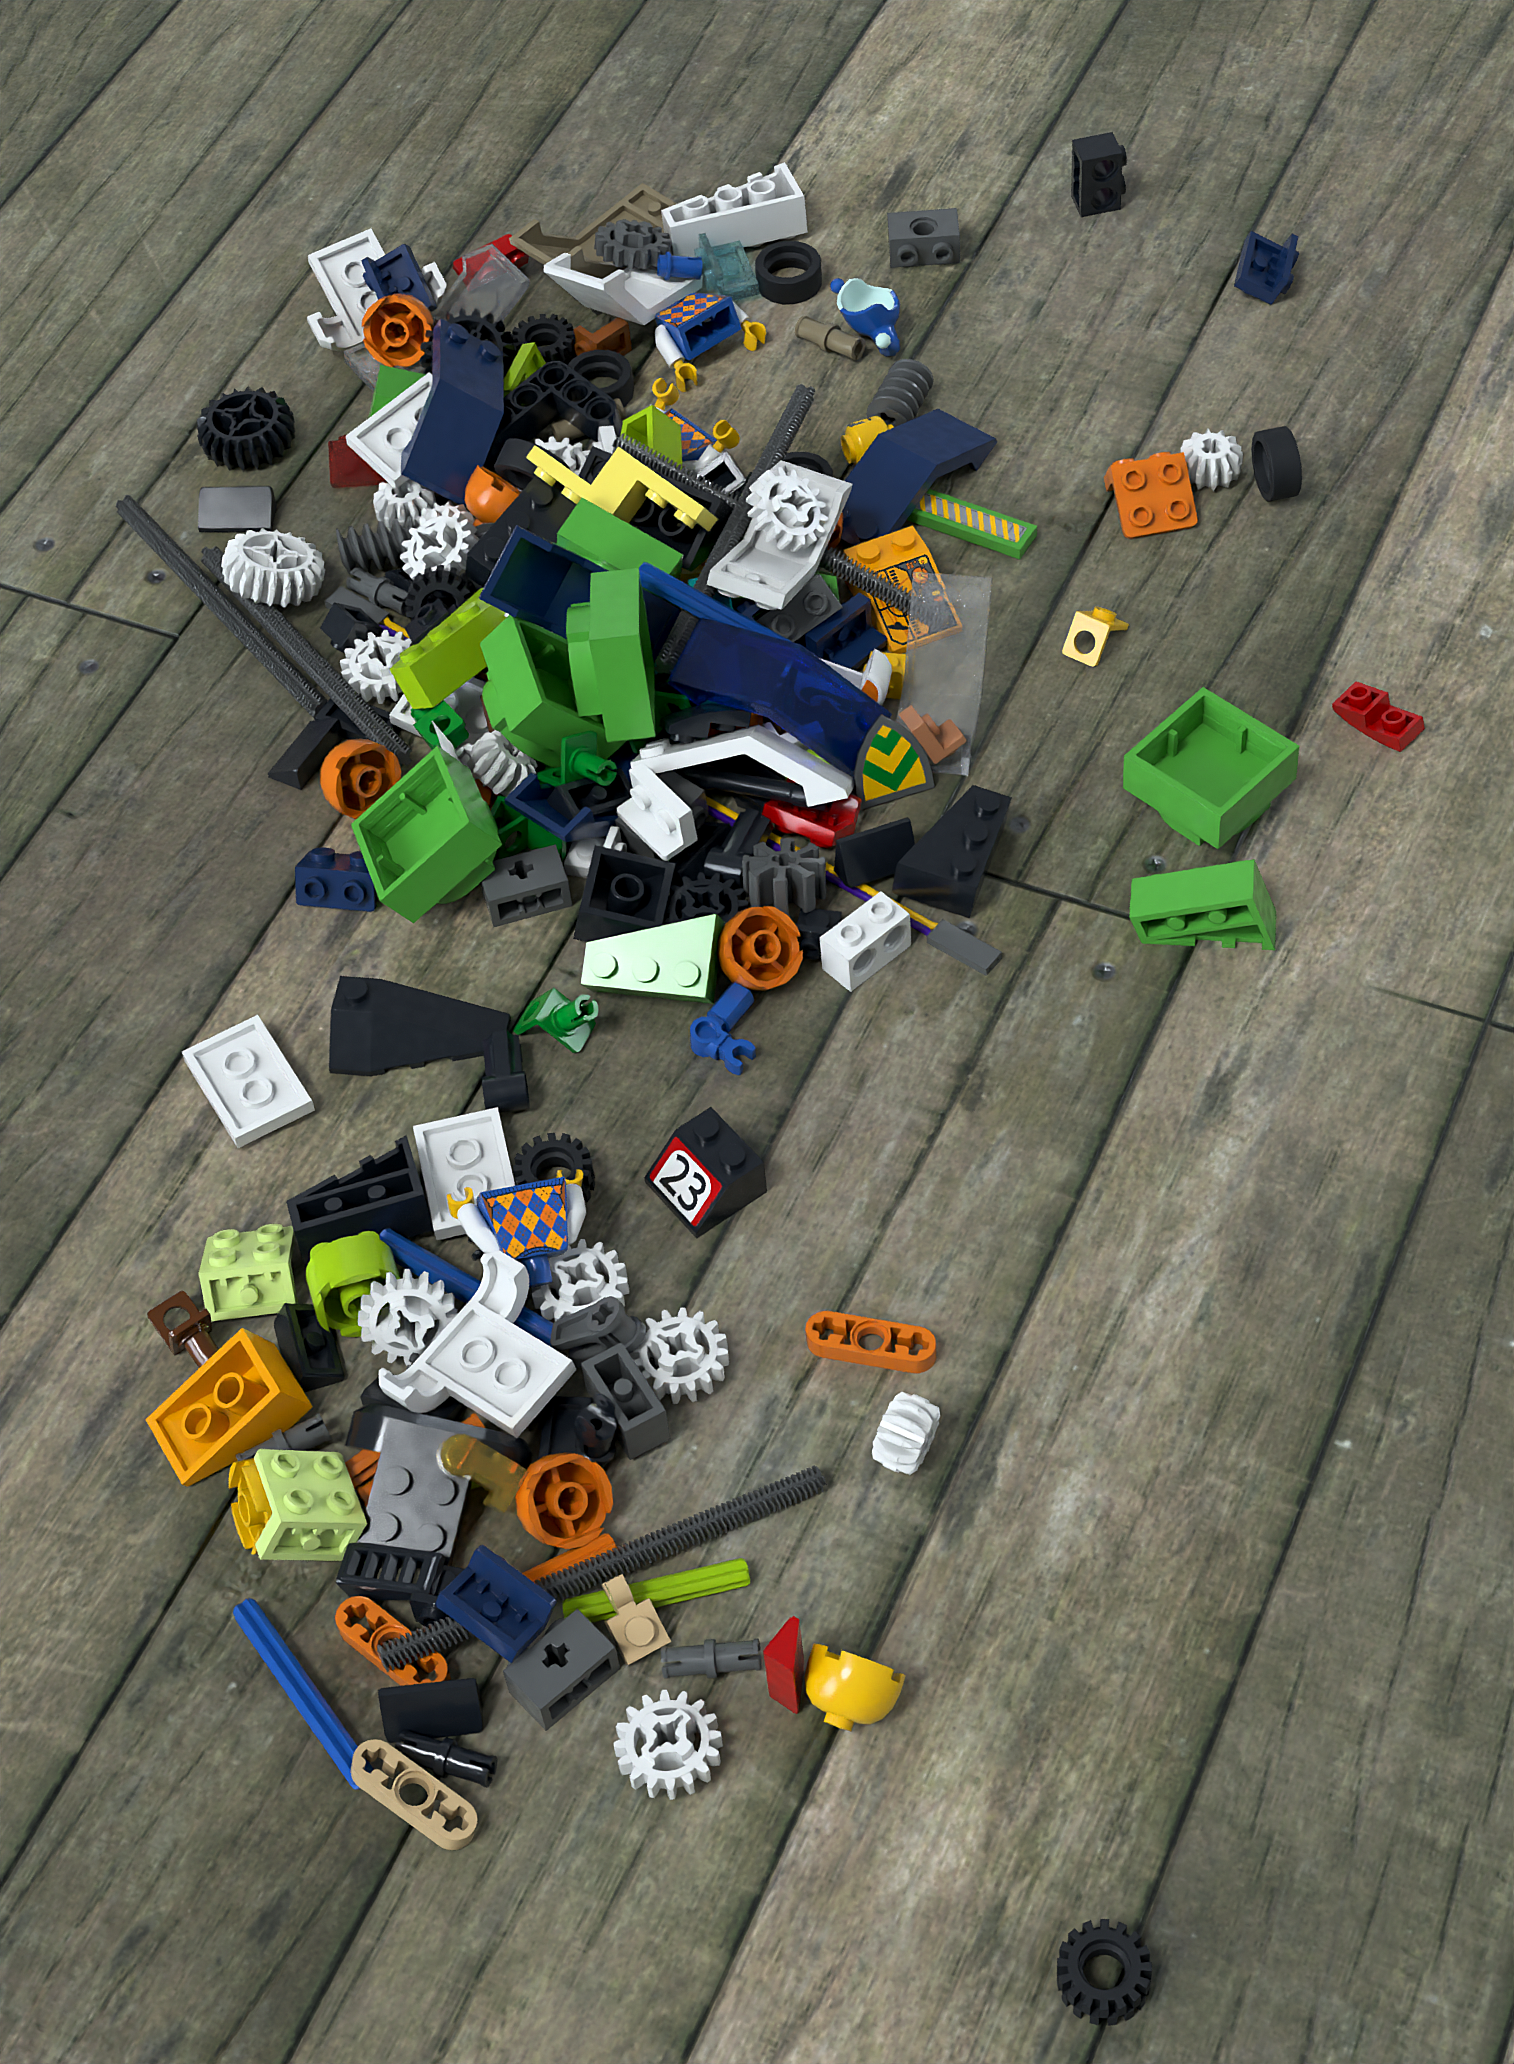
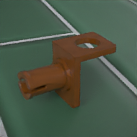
M179 1291L147 1313L149 1321L174 1356L186 1349L200 1368L219 1350L209 1335L212 1332L211 1314L207 1309L199 1312L185 1291ZM181 1308L189 1313L190 1319L173 1330H169L164 1324V1317L171 1309Z

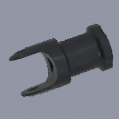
M598 1393L595 1396V1402L584 1408L575 1418L574 1432L577 1437L575 1441L576 1454L587 1457L591 1462H596L600 1466L607 1465L616 1454L614 1438L616 1435V1415L613 1402L607 1396Z

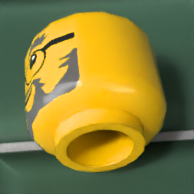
M879 416L869 417L848 424L845 435L841 436V446L847 462L856 465L877 435L894 428L892 424L886 425L885 421Z

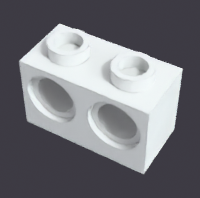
M880 891L820 937L822 969L852 992L911 946L910 914Z

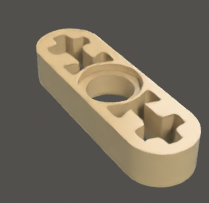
M377 1739L368 1740L356 1748L352 1758L351 1776L357 1786L444 1849L458 1850L471 1842L477 1826V1813L468 1801L385 1741ZM377 1757L383 1760V1772L378 1769L373 1770L371 1774L365 1771L366 1760L373 1762ZM396 1771H400L401 1773L393 1782L392 1789H387L389 1777L393 1779ZM407 1784H419L426 1790L428 1799L421 1805L411 1806L401 1799L399 1791ZM437 1799L440 1800L439 1811L434 1810L432 1818L428 1819L426 1816L432 1811L435 1801ZM457 1815L463 1819L462 1830L456 1827L451 1832H448L444 1829L445 1818L452 1820Z

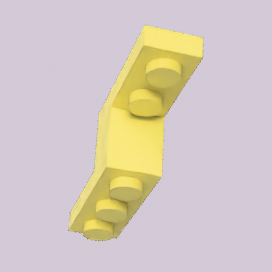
M534 445L526 457L537 466L534 471L535 475L550 486H553L558 481L565 487L561 493L575 504H578L580 499L584 498L628 524L647 497L663 509L668 503L676 508L677 511L673 516L691 529L698 524L709 532L718 520L702 505L620 447L615 450L591 485L536 445Z

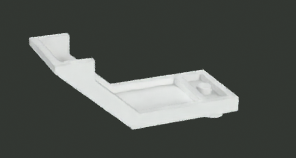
M563 253L544 265V273L585 307L641 325H645L655 319L658 312L701 289L703 275L700 280L670 277L669 280H664V277L657 275V267L652 265L642 270L636 267L633 269L628 267L624 270L618 269L604 279H599L571 270V254Z
M780 460L770 469L771 472L775 471L778 467H782L786 475L794 469L796 470L798 480L801 481L807 477L809 478L808 488L810 490L818 488L820 491L816 499L826 503V507L820 513L828 517V521L822 525L825 530L824 533L806 549L801 547L796 552H792L789 545H787L784 549L780 550L777 546V540L773 538L767 543L765 541L766 532L763 529L760 531L754 529L758 521L757 518H752L743 540L710 570L707 585L718 588L719 593L728 597L737 598L742 596L754 600L755 604L760 608L782 610L814 576L853 484Z
M760 725L737 729L734 732L710 735L708 739L697 738L694 739L693 743L679 742L670 744L669 738L646 743V747L640 749V754L630 762L631 768L643 762L656 774L746 754L802 785L808 807L848 798L854 788V778Z

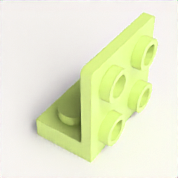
M268 1224L258 1228L256 1231L241 1233L234 1229L219 1231L207 1238L199 1270V1278L205 1309L211 1314V1322L279 1313L284 1303L298 1304L291 1266L295 1243V1234L292 1226L283 1227L280 1224Z
M259 1449L254 1456V1460L272 1510V1515L255 1544L260 1560L342 1561L347 1545L349 1543H356L367 1525L342 1454L339 1452Z

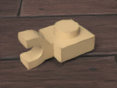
M623 1574L601 1584L617 1614L604 1621L626 1665L671 1642L650 1599H645L636 1604Z

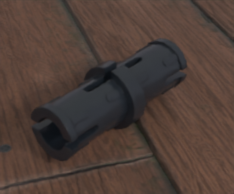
M403 1729L399 1734V1738L404 1740V1743L397 1741L395 1749L418 1766L433 1770L435 1776L445 1779L448 1775L480 1784L486 1788L492 1783L493 1779L488 1776V1773L493 1775L496 1773L498 1762L496 1756L460 1747L457 1740L448 1737L440 1741L411 1732L408 1729Z

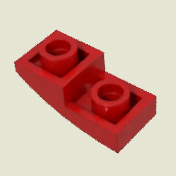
M1357 681L1332 703L1333 711L1351 726L1373 740L1399 752L1425 729L1422 716L1391 706L1388 692Z

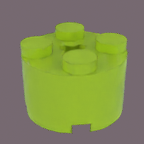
M364 1231L358 1235L343 1237L330 1243H319L311 1249L310 1261L306 1268V1281L318 1322L325 1330L329 1331L330 1327L340 1330L341 1336L361 1337L362 1327L358 1326V1311L361 1310L362 1295H370L371 1283L373 1281L384 1286L386 1284V1273L391 1272L396 1279H401L392 1250L380 1239L376 1232ZM387 1302L382 1308L389 1306V1302Z

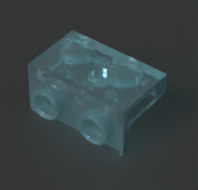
M706 233L698 234L699 248H695L694 253L695 257H702L703 276L707 291L713 290L715 295L730 296L732 301L759 295L757 279L740 240L711 247Z

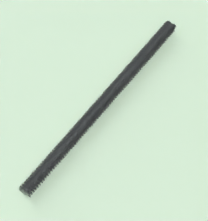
M800 384L794 390L793 396H791L786 409L780 417L781 419L775 427L776 429H774L767 446L763 450L764 452L760 456L753 473L749 477L748 483H746L742 491L743 493H741L737 501L738 503L733 508L734 510L730 514L726 522L727 524H725L716 545H714L710 553L711 555L708 557L703 570L699 574L700 576L697 578L698 580L694 584L693 588L711 598H714V592H717V588L707 585L710 570L742 541L752 520V517H748L747 514L754 507L746 502V498L752 493L749 487L762 474L773 468L780 460L783 461L784 457H786L785 454L788 453L787 451L791 447L790 444L793 443L792 441L796 437L797 431H799L803 423L802 421H804L806 414H808L807 411L810 410L809 408L815 400L813 395L816 391L812 386L806 388L803 384ZM681 609L677 617L678 619L675 621L676 623H674L668 638H666L662 646L663 648L660 650L661 652L654 661L656 663V667H654L656 672L659 674L663 672L669 675L675 674L674 672L678 667L677 664H680L681 657L684 656L683 653H686L685 650L690 645L688 642L692 641V635H695L696 628L699 627L698 624L701 623L702 619Z
M625 433L613 442L612 447L614 448L612 453L620 447L655 472L722 498L732 508L738 503V495L733 499L734 493L729 497L730 491L725 494L726 489L724 488L721 492V486L717 490L718 484L713 488L714 482H712L709 486V479L704 483L706 478L704 477L700 481L702 476L700 475L697 479L698 473L692 476L694 471H691L688 474L689 468L686 472H684L685 466L680 470L681 464L676 467L677 462L672 465L673 460L668 463L669 457L665 461V455L660 459L661 453L656 457L657 451L652 454L653 449L651 448L648 452V446L644 450L645 444L640 448L641 442L636 446L637 440L635 439L632 443L633 438L631 437L628 441V435L624 439ZM827 545L818 565L821 568L832 572V574L845 579L847 582L849 581L850 584L861 588V590L874 595L876 598L878 597L883 602L891 604L890 606L903 611L905 614L907 613V615L916 620H920L921 623L924 622L925 625L932 627V629L941 632L949 622V611L944 614L945 609L939 612L940 606L935 610L937 604L932 608V602L927 605L928 599L925 603H923L924 597L919 601L920 595L915 599V592L912 596H910L911 590L906 594L907 588L902 591L903 586L898 589V583L894 587L895 581L890 585L891 579L886 583V576L883 580H881L882 574L877 578L878 572L873 576L874 570L869 573L870 568L868 567L864 571L866 565L861 569L862 563H860L857 567V561L852 564L853 558L848 562L849 556L844 560L845 554L840 557L841 552L839 551L835 555L837 550L835 549L832 553L833 547L828 551L829 545Z
M125 495L123 500H118L116 503L117 513L180 577L189 589L204 602L208 609L246 646L250 653L289 691L294 699L315 718L328 700L317 691L312 683H309L310 681L294 667L289 659H286L287 657L266 638L264 633H261V630L236 607L237 605L209 579L210 577L185 554L183 549H180L181 547L161 529L157 522L130 495Z
M217 546L211 549L204 547L201 551L204 555L201 562L371 741L381 744L387 750L393 752L398 758L400 766L403 763L408 766L412 761L409 758L412 749L273 604L271 606L263 602L255 604L254 599H243L240 593L231 591L230 585L224 583V575L222 574L223 567H221L224 553Z
M812 1466V1469L806 1468L807 1471L801 1470V1473L796 1472V1475L792 1474L791 1478L787 1476L785 1479H780V1482L775 1481V1484L765 1485L764 1489L760 1487L758 1488L759 1491L753 1490V1493L743 1494V1498L738 1496L737 1499L733 1498L732 1502L726 1501L727 1504L721 1503V1506L716 1505V1509L711 1507L710 1511L705 1510V1513L699 1512L700 1516L694 1514V1517H688L689 1520L683 1519V1522L678 1521V1524L672 1523V1526L668 1525L667 1529L663 1527L661 1528L662 1531L656 1530V1533L651 1532V1536L646 1534L645 1538L641 1536L639 1537L640 1540L634 1539V1542L629 1541V1545L624 1543L623 1547L619 1545L618 1549L612 1548V1551L607 1550V1554L602 1552L601 1556L597 1554L596 1558L590 1557V1560L585 1559V1563L580 1561L579 1565L574 1564V1568L568 1566V1570L563 1568V1572L558 1570L557 1574L551 1573L552 1577L550 1575H546V1579L541 1577V1582L535 1580V1584L540 1585L558 1602V1595L563 1600V1593L568 1598V1591L575 1595V1588L578 1593H580V1586L584 1591L586 1590L585 1584L590 1589V1582L597 1586L596 1580L598 1579L599 1583L602 1584V1577H604L605 1581H608L607 1575L612 1579V1573L618 1576V1570L624 1575L623 1568H626L629 1573V1566H631L634 1571L635 1563L638 1568H641L640 1561L646 1566L645 1559H648L649 1563H651L652 1556L657 1561V1554L660 1559H662V1552H664L666 1557L668 1556L667 1550L672 1555V1548L679 1552L678 1546L680 1545L682 1550H684V1543L689 1548V1541L694 1546V1539H697L698 1543H700L701 1536L706 1541L705 1534L711 1539L710 1532H713L716 1537V1530L722 1534V1527L727 1532V1525L733 1530L732 1523L737 1528V1521L744 1525V1518L749 1523V1516L752 1521H754V1514H756L758 1519L760 1518L759 1512L764 1517V1510H767L768 1514H770L771 1507L774 1512H776V1505L781 1510L780 1503H783L786 1508V1501L792 1505V1498L797 1503V1496L800 1501H802V1494H804L806 1499L808 1498L807 1492L812 1497V1490H815L816 1494H818L819 1487L824 1492L823 1486L827 1485L825 1477L821 1475L817 1466ZM445 1617L446 1622L443 1619H439L440 1623L434 1621V1625L428 1624L429 1629L426 1626H422L423 1631L417 1628V1633L414 1630L411 1631L412 1636L409 1633H405L406 1638L400 1635V1640L394 1638L395 1643L392 1640H388L389 1645L386 1642H383V1647L377 1645V1653L384 1668L389 1672V1665L395 1670L394 1663L401 1667V1660L406 1665V1658L411 1663V1656L418 1660V1653L423 1658V1651L428 1656V1649L435 1653V1646L440 1651V1644L445 1649V1642L452 1646V1639L457 1644L456 1637H459L461 1642L463 1641L462 1635L469 1639V1631L452 1618Z

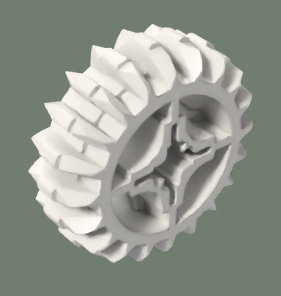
M264 528L260 532L247 530L246 535L236 534L235 539L228 541L225 554L222 556L221 567H223L224 583L230 585L231 591L240 593L241 598L254 599L255 604L259 602L268 603L269 606L280 604L283 608L289 603L299 606L301 601H311L312 596L318 595L319 588H321L322 581L324 580L325 568L322 553L316 550V545L306 543L304 537H293L291 532L284 534L278 532L277 529L274 532H270Z

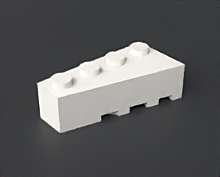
M785 162L774 166L775 173L763 177L758 172L748 176V183L735 188L727 184L717 188L713 197L707 198L699 195L661 210L664 233H669V239H671V256L706 257L710 255H724L731 250L744 247H758L765 242L791 239L796 235L808 233L805 198Z

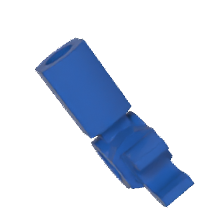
M735 982L732 983L707 1012V1017L697 1018L690 1026V1047L692 1051L701 1057L723 1060L727 1070L735 1075L743 1073V1063L734 1057L744 1055L751 1060L756 1057V1048L751 1042L744 1039L734 1040L729 1033L754 1003V997L750 990Z

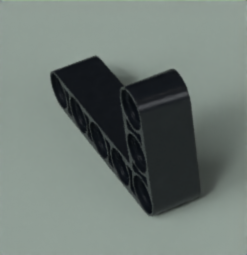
M561 361L548 362L504 397V414L483 467L493 472L497 458L508 439L530 441L559 416L563 417L595 442H598L599 426H614L616 439L621 436L623 423L617 405L609 395Z

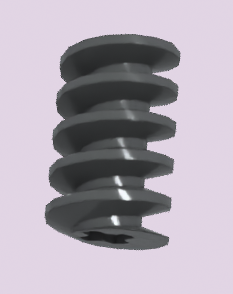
M901 359L896 361L890 367L888 374L883 379V383L878 388V392L868 405L867 418L879 416L885 421L886 425L892 424L894 427L912 420L917 415L918 409L922 406L923 400L927 397L929 390L933 386L932 372L927 366L916 360Z
M408 516L406 528L401 526L397 518L393 519L392 527L389 531L383 521H378L376 533L372 532L368 523L363 524L360 536H358L353 526H349L347 538H343L337 528L336 536L342 565H344L347 572L352 575L350 572L356 567V563H359L364 571L369 572L371 560L375 562L378 569H384L387 557L393 567H398L400 555L408 551L402 543L412 538L409 529L413 528L411 517Z

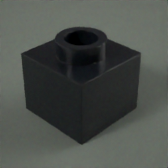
M335 602L320 627L332 639L330 644L345 653L344 650L346 648L356 649L355 639L365 642L368 640V633L372 632L375 637H378L382 630L361 608Z

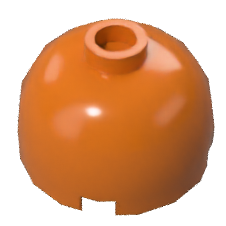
M397 293L380 298L367 309L362 319L365 348L375 360L385 366H412L420 360L421 356L425 355V352L420 349L421 343L431 341L430 337L428 339L425 337L426 330L433 331L434 328L431 312L423 302L412 295Z
M477 465L468 481L464 499L468 511L476 518L473 523L474 526L483 523H495L521 493L519 489L509 484L498 474Z
M351 739L334 747L325 757L320 769V784L325 799L334 809L344 815L357 819L401 779L402 771L396 755L387 750L385 746L368 739Z
M751 907L742 910L723 926L718 937L717 957L721 969L731 982L740 984L748 990L766 991L786 984L797 973L803 960V950L799 951L797 939L801 935L791 918L775 907Z
M569 1452L543 1456L531 1464L521 1477L515 1496L517 1515L524 1529L539 1542L563 1549L583 1547L597 1538L604 1529L600 1526L605 1520L606 1513H611L613 1506L612 1486L604 1469L596 1462H591L587 1457Z

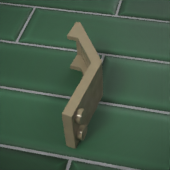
M642 183L575 237L542 233L539 221L533 219L510 237L509 240L511 245L543 265L563 253L571 254V270L604 279L618 269L624 270L627 266L622 268L616 267L613 261L604 262L603 256L596 255L594 245L595 233L598 232V227H606L607 222L616 224L617 221L626 219L630 222L632 220L649 222L653 228L661 227L662 233H664L661 210L677 203Z

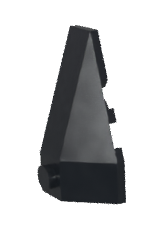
M592 446L579 477L591 485L613 454ZM655 472L702 505L718 519L709 532L698 524L691 529L673 516L677 511L676 508L668 503L663 509L647 497L629 522L635 528L683 554L682 568L692 572L711 555L710 553L734 509L722 498Z
M340 976L331 1006L329 1071L332 1074L372 1077L386 1074L385 1069L410 1064V1068L415 1069L425 1067L424 1062L448 1057L452 1061L481 1057L484 1056L483 1040L488 1038L492 1032L508 1031L511 1016L509 1013L383 979Z

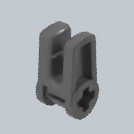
M609 1296L555 1321L551 1331L550 1344L556 1351L569 1349V1359L573 1361L575 1368L582 1367V1362L621 1342L629 1354L634 1352L645 1338L646 1326L637 1317L628 1316L625 1313L623 1304L617 1298Z

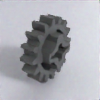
M623 219L617 221L616 224L607 222L606 227L599 226L598 232L595 233L594 249H596V255L603 256L604 262L613 261V264L620 268L627 266L629 269L636 267L642 270L647 269L649 265L657 267L658 256L670 252L671 248L669 233H662L661 227L653 228L651 223L646 221L637 222V220H632L630 222Z

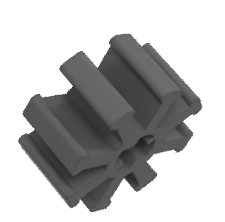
M793 838L780 839L781 851L776 852L766 846L765 842H760L753 846L754 857H749V855L743 856V889L745 891V898L749 897L750 908L764 907L774 903L775 908L789 915L788 904L794 903L802 908L804 913H808L816 909L815 898H826L825 857L819 858V847L815 844L808 843L806 847L795 851V840Z

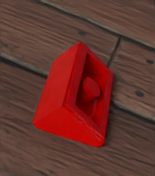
M793 1616L787 1620L765 1647L763 1654L769 1696L793 1713L798 1714L805 1663L800 1620Z

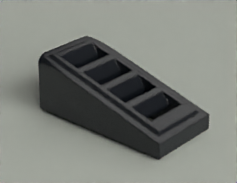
M349 1543L336 1578V1583L350 1598L363 1596L371 1600H410L412 1592L434 1595L446 1557L438 1552L372 1543ZM380 1568H382L379 1579H377ZM399 1568H402V1569H401V1572H400V1575H399V1578H398V1581H395V1580H396V1577H397V1574H398V1571H399ZM416 1568H421L417 1583L412 1584Z

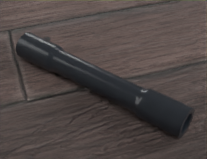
M705 764L676 769L677 774L702 789H718L766 798L823 812H829L833 805L832 801L808 807L803 786L798 783L721 770L715 766Z

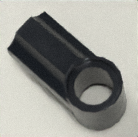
M746 808L744 812H740L723 845L714 846L709 851L704 865L705 878L711 880L715 873H719L722 883L732 878L735 880L736 889L743 888V856L749 855V857H754L753 846L760 842L766 843L774 828L771 819L766 818L759 811Z
M507 1030L492 1032L488 1038L483 1040L486 1076H482V1089L485 1109L498 1107L499 1113L530 1109L527 1078L522 1067L523 1059L519 1035H513Z

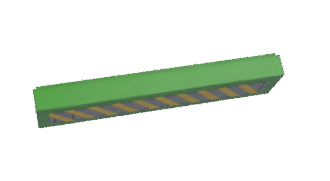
M928 489L907 519L913 523L1017 559H1021L1037 536L1036 525Z

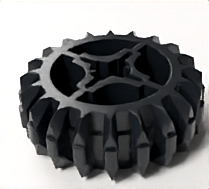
M461 307L459 316L455 318L453 314L447 311L445 315L447 322L461 325L469 334L482 341L487 339L503 352L504 379L514 361L513 357L517 355V349L514 344H511L513 342L512 333L510 331L504 332L505 324L502 320L494 323V316L490 312L481 318L480 310L477 308L474 309L472 315H467L465 309ZM435 319L434 327L439 320ZM426 330L425 337L427 339L430 337L431 341L421 343L420 349L425 352V355L421 356L420 364L421 367L426 368L423 372L424 374L429 372L432 374L433 331Z
M248 386L245 391L238 392L234 388L233 393L229 395L221 393L219 400H209V407L201 409V417L197 419V437L208 460L215 461L217 467L226 465L229 471L235 467H240L243 472L250 466H255L258 469L262 463L272 465V459L274 457L282 458L284 450L291 448V441L295 438L293 412L290 411L285 399L278 397L275 391L266 393L263 387L252 391Z

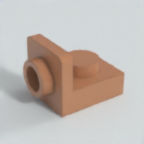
M912 705L898 714L934 764L953 755L967 741L951 719L937 727L928 713L920 717Z

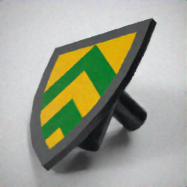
M882 714L877 716L865 733L856 756L854 788L856 797H859L862 801L860 810L935 787L926 752L916 737L899 722Z

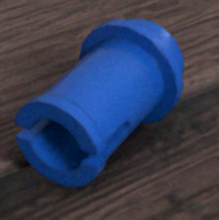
M666 252L665 255L658 256L657 275L664 277V280H669L670 277L700 280L702 276V257L671 256V252Z

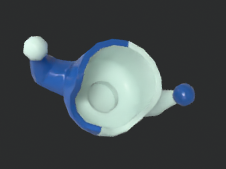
M841 278L834 279L830 284V288L833 293L838 294L837 305L848 325L860 335L870 337L879 352L885 357L895 356L900 350V341L894 328L900 314V301L895 291L867 285L862 279L858 278L849 279L846 283Z

